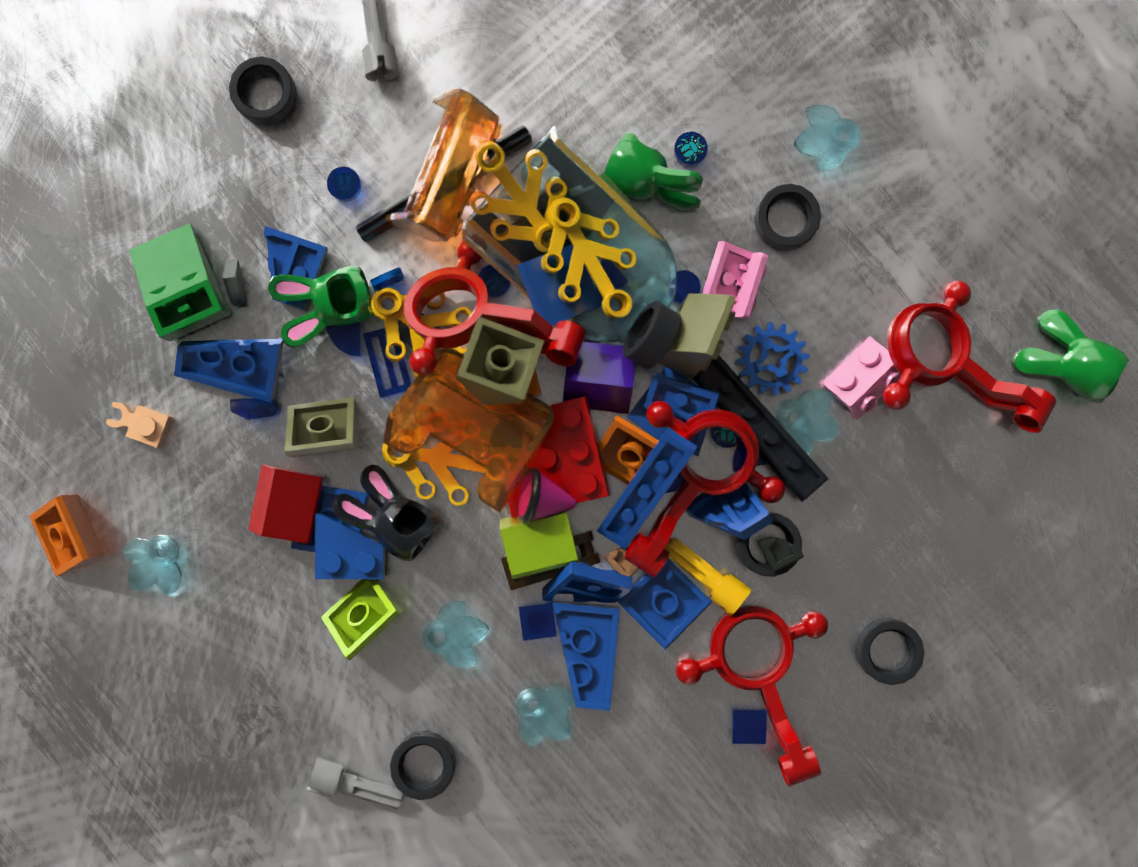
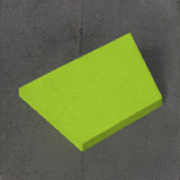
M567 511L534 520L528 524H522L519 517L500 519V533L512 579L564 567L570 562L579 563Z
M361 579L321 619L345 658L350 661L392 623L405 608L378 579Z

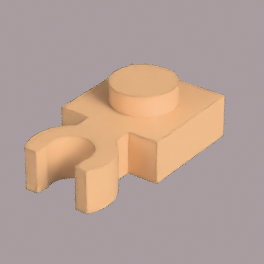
M113 402L112 407L121 410L122 418L119 421L107 419L106 424L114 428H124L127 426L129 428L126 437L161 448L172 419L171 416L141 405H137L135 412L132 413L128 405Z

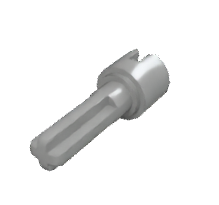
M361 0L367 45L362 49L365 78L375 82L377 80V70L383 69L384 79L387 81L394 79L398 75L394 46L387 42L381 0Z
M317 757L307 791L331 798L334 795H338L339 792L393 809H399L404 794L397 788L345 773L346 769L343 768V764Z

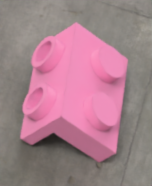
M719 241L702 294H722L736 297L732 307V311L736 312L735 318L748 319L756 306V294L760 282L766 274L768 255L752 253L726 241Z
M869 337L822 384L828 392L849 409L854 418L859 419L863 414H867L875 408L885 388L892 383H897L901 374L895 368L889 351L872 337Z

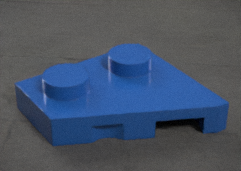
M265 226L264 237L267 240V262L271 278L280 274L312 279L319 277L328 252L327 247ZM311 299L277 302L306 312Z
M746 482L738 489L726 494L713 495L702 493L686 509L690 517L743 540L773 522L769 512Z
M323 513L315 514V579H385V548L379 541L371 537L369 538L359 533V531L329 518Z
M570 562L542 588V600L553 601V597L556 594H573V602L596 601L600 603H616L632 590V577L621 575L615 570H602L591 567L585 562Z

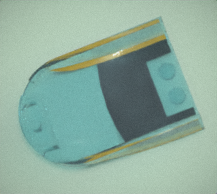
M554 126L532 149L542 151L548 160L547 167L542 173L537 210L544 218L549 198L545 191V183L551 177H559L567 186V192L563 198L573 200L579 206L581 213L603 220L612 218L619 224V233L611 240H602L596 231L580 228L585 238L618 249L630 248L635 252L637 258L635 265L627 270H620L615 266L614 262L597 258L615 290H623L630 295L632 308L627 315L617 319L610 318L604 313L602 306L565 321L577 323L584 328L586 332L584 341L597 343L620 341V343H624L634 321L648 304L658 301L670 308L677 288L676 261L662 233L599 167ZM525 157L510 172L524 192L529 169L525 163ZM533 157L531 166H539L542 162V157ZM501 183L489 194L490 198L513 200ZM553 184L550 188L551 193L559 192L561 184ZM485 199L477 208H483L487 203V199ZM560 210L559 219L567 221V213ZM473 211L462 223V240L529 298L517 265L546 253L538 250L534 246L533 241L510 238L504 241L496 240L490 231V225L496 218H504L510 225L533 226L525 216L492 212L480 215ZM504 224L498 225L495 233L503 234L507 226ZM604 224V232L612 235V227L609 224ZM546 230L542 235V239H550L553 231ZM567 235L563 248L572 245ZM622 253L620 257L621 262L628 265L629 257ZM591 278L598 298L600 300V303L602 305L603 297L600 291L598 290L597 286L595 285L593 279ZM614 299L610 301L611 309L614 311L619 309V303Z

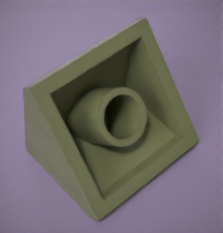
M478 316L456 379L483 405L523 403L544 341Z
M354 397L288 406L284 449L286 457L361 449Z

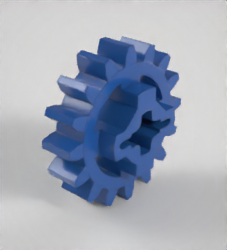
M769 322L764 332L761 327H754L755 337L745 334L743 339L747 346H738L736 349L739 353L743 354V358L735 360L736 365H743L744 370L738 374L739 378L748 376L750 380L746 386L750 388L757 384L759 386L758 394L760 395L764 394L767 388H770L772 396L778 395L779 387L785 393L790 392V382L796 385L802 382L797 374L808 372V368L801 365L802 361L810 358V354L801 353L800 350L806 345V342L801 341L797 343L795 341L798 334L796 330L790 334L785 333L786 324H782L778 330H774L773 323ZM769 337L781 339L788 345L783 347L774 344ZM757 344L756 347L759 351L757 359L750 363L752 348ZM767 351L771 355L785 353L776 362L777 368L773 364L759 366L769 356ZM794 356L793 368L788 375L786 365L789 357ZM759 372L769 374L775 382L763 380L756 374Z

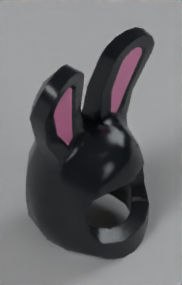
M369 465L361 472L360 483L380 510L375 511L349 494H340L333 501V510L341 521L374 533L379 543L393 556L402 561H412L419 555L434 534L440 517L424 505L399 496L384 470L378 465Z

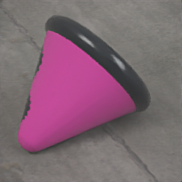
M531 467L527 471L522 482L518 503V516L522 524H528L534 520L565 512L576 506V500L543 475L538 468Z

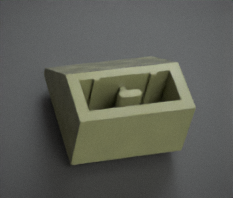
M689 293L677 310L681 317L677 336L668 352L658 364L690 379H693L700 370L705 372L711 360H716L723 348L724 341L720 337L724 330L728 331L735 318L736 312L732 311V307L736 297L722 294Z

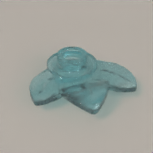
M827 105L809 106L806 108V116L811 127L801 132L793 145L805 155L817 156L819 171L835 169L843 162L846 152L853 150L858 145L861 138L860 129L851 119L841 118L833 107ZM839 131H845L848 134L849 139L847 141H841L839 140L837 133Z
M808 390L799 399L784 401L777 410L776 420L807 454L811 452L814 440L827 441L839 433L837 421L831 414L827 413L834 400V395L828 391ZM793 411H798V419L791 422L790 414Z
M156 535L150 540L136 538L125 545L121 554L128 561L132 562L128 572V581L132 589L145 590L156 584L167 596L172 595L177 590L182 572L176 562L179 556V546L175 539L167 535ZM157 548H161L164 551V557L158 553Z
M452 601L440 609L437 620L427 624L422 633V641L430 652L442 654L449 665L462 668L472 667L477 664V658L472 646L476 645L486 636L489 626L479 618L466 616L464 601ZM441 630L445 633L446 638L443 642H436L434 640L433 633L435 631Z
M552 686L544 691L535 687L523 690L518 695L515 703L516 711L521 717L518 726L521 738L527 744L534 747L540 742L543 735L553 740H563L570 737L571 724L565 712L575 705L573 693L560 686ZM538 701V707L535 710H528L530 702Z

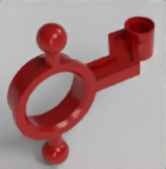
M473 238L464 239L459 243L457 247L459 262L456 267L441 268L424 275L411 287L405 298V318L411 329L424 340L422 348L415 350L409 360L412 371L421 376L429 375L436 369L438 362L435 351L437 347L455 348L469 343L478 316L543 340L544 343L540 353L546 354L551 362L564 367L575 365L586 336L584 328L577 323L560 321L555 328L535 310L489 303V294L485 283L477 274L470 271L471 266L477 264L482 259L484 253L481 243ZM463 290L472 293L477 298L473 313L463 323L455 327L435 329L421 321V313L427 303L444 292Z
M960 280L950 282L944 290V298L946 300L944 304H914L904 308L894 317L888 330L887 345L890 358L901 376L897 383L888 385L883 392V401L887 407L893 410L905 408L911 399L909 389L912 384L922 387H934L954 378L987 407L1014 411L1013 421L1019 428L1030 433L1042 431L1057 403L1055 397L1041 388H1030L1028 385L997 381L970 358V332L963 318L956 312L957 307L966 305L971 298V289L967 283ZM924 315L936 319L949 334L952 353L949 363L942 371H933L926 368L920 363L912 350L910 328L918 316Z
M653 402L647 409L646 417L653 427L670 428L688 441L704 429L711 427L726 428L736 433L742 439L747 449L746 460L742 468L733 476L722 480H710L701 477L692 470L688 462L680 472L685 481L658 515L649 537L642 533L638 534L624 555L625 560L651 577H655L666 563L669 551L664 548L667 546L679 518L700 491L713 495L726 494L738 489L745 482H749L758 488L759 496L767 503L779 502L785 495V485L780 478L775 476L764 477L755 471L759 459L757 436L750 424L733 412L718 409L707 410L692 416L684 423L674 416L673 409L667 402Z
M753 605L742 606L732 616L728 613L725 614L716 624L710 638V657L699 661L693 658L681 660L676 667V676L681 683L694 685L700 681L704 673L716 669L718 674L734 687L750 691L759 690L775 736L785 752V755L777 757L778 765L787 786L791 787L818 777L822 773L812 747L809 745L802 748L799 738L787 719L775 683L785 675L791 665L794 653L793 640L804 636L813 639L821 638L828 630V620L819 612H810L804 616L802 623L788 628L784 620L769 609ZM751 619H759L771 624L779 634L782 648L777 665L769 673L758 678H745L735 674L726 661L724 650L726 639L731 630L741 622Z

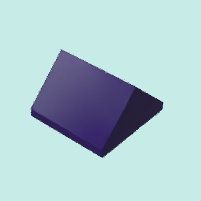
M583 341L575 365L566 367L563 402L587 396L591 410L629 414L635 363L623 356V346Z

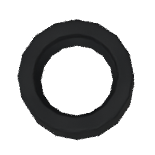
M263 56L249 58L239 64L231 75L229 83L230 99L241 115L252 123L260 125L276 124L286 118L294 108L297 97L295 83L286 68L275 59ZM261 72L272 73L282 84L283 92L281 99L268 110L254 109L248 105L244 98L243 90L245 84L250 77Z
M791 183L778 185L768 191L757 206L754 218L756 231L761 239L772 248L784 251L798 249L809 242L819 229L821 220L820 205L813 193L803 186ZM779 199H796L806 210V226L796 236H780L769 225V209Z
M658 301L648 304L636 318L626 336L622 349L623 356L647 370L653 368L662 360L673 344L680 328V314Z
M769 512L773 520L771 524L780 527L786 533L788 542L795 545L802 552V538L796 525L789 518L781 514ZM736 537V551L740 561L749 570L761 576H779L787 573L797 563L795 561L776 572H772L769 564H763L751 555L749 549L750 537L745 540Z
M891 618L878 619L865 626L858 636L855 648L857 661L863 671L876 681L889 685L902 684L915 677L922 667L925 655L923 641L916 630L902 621ZM883 632H897L906 639L909 645L910 653L908 660L898 670H881L871 659V643L876 636Z
M429 731L414 732L404 738L393 752L390 762L391 778L397 789L407 797L417 800L432 799L443 793L451 783L456 768L455 752L450 743L441 735ZM426 745L433 747L439 752L443 760L442 774L431 784L419 785L413 783L404 772L403 762L409 750L416 746Z

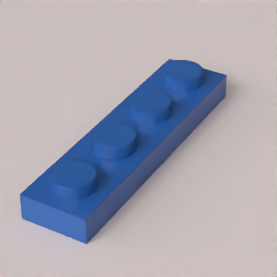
M667 428L604 518L597 532L623 549H626L694 454L697 446L672 429Z

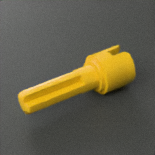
M673 538L665 547L669 551V558L709 589L712 596L710 600L730 616L736 612L751 593L752 589L732 573L723 576L677 538Z

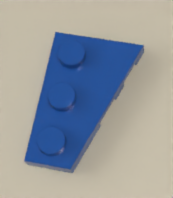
M284 339L182 341L177 346L174 376L271 403L275 398Z
M553 601L576 708L610 711L620 608Z

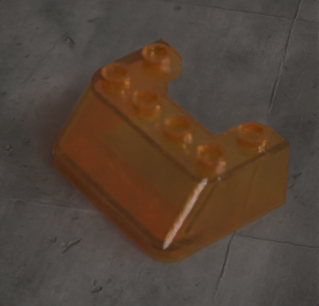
M459 87L434 97L432 103L444 108L445 111L405 211L403 213L387 214L385 221L432 242H447L451 237L456 238L459 235L464 220L461 218L465 206L470 205L471 196L476 193L474 183L478 174L481 175L484 172L475 160V151L483 142H495L502 129V125L498 123L499 115L473 94ZM488 150L483 153L484 160H489V156L486 155Z
M441 349L435 353L438 363L434 372L426 376L418 375L388 414L383 443L400 453L411 454L417 452L429 436L434 437L487 469L478 483L477 494L483 503L501 512L525 477L547 437L554 421V412L548 404L528 392L523 403L483 405L456 379L464 355L454 349Z

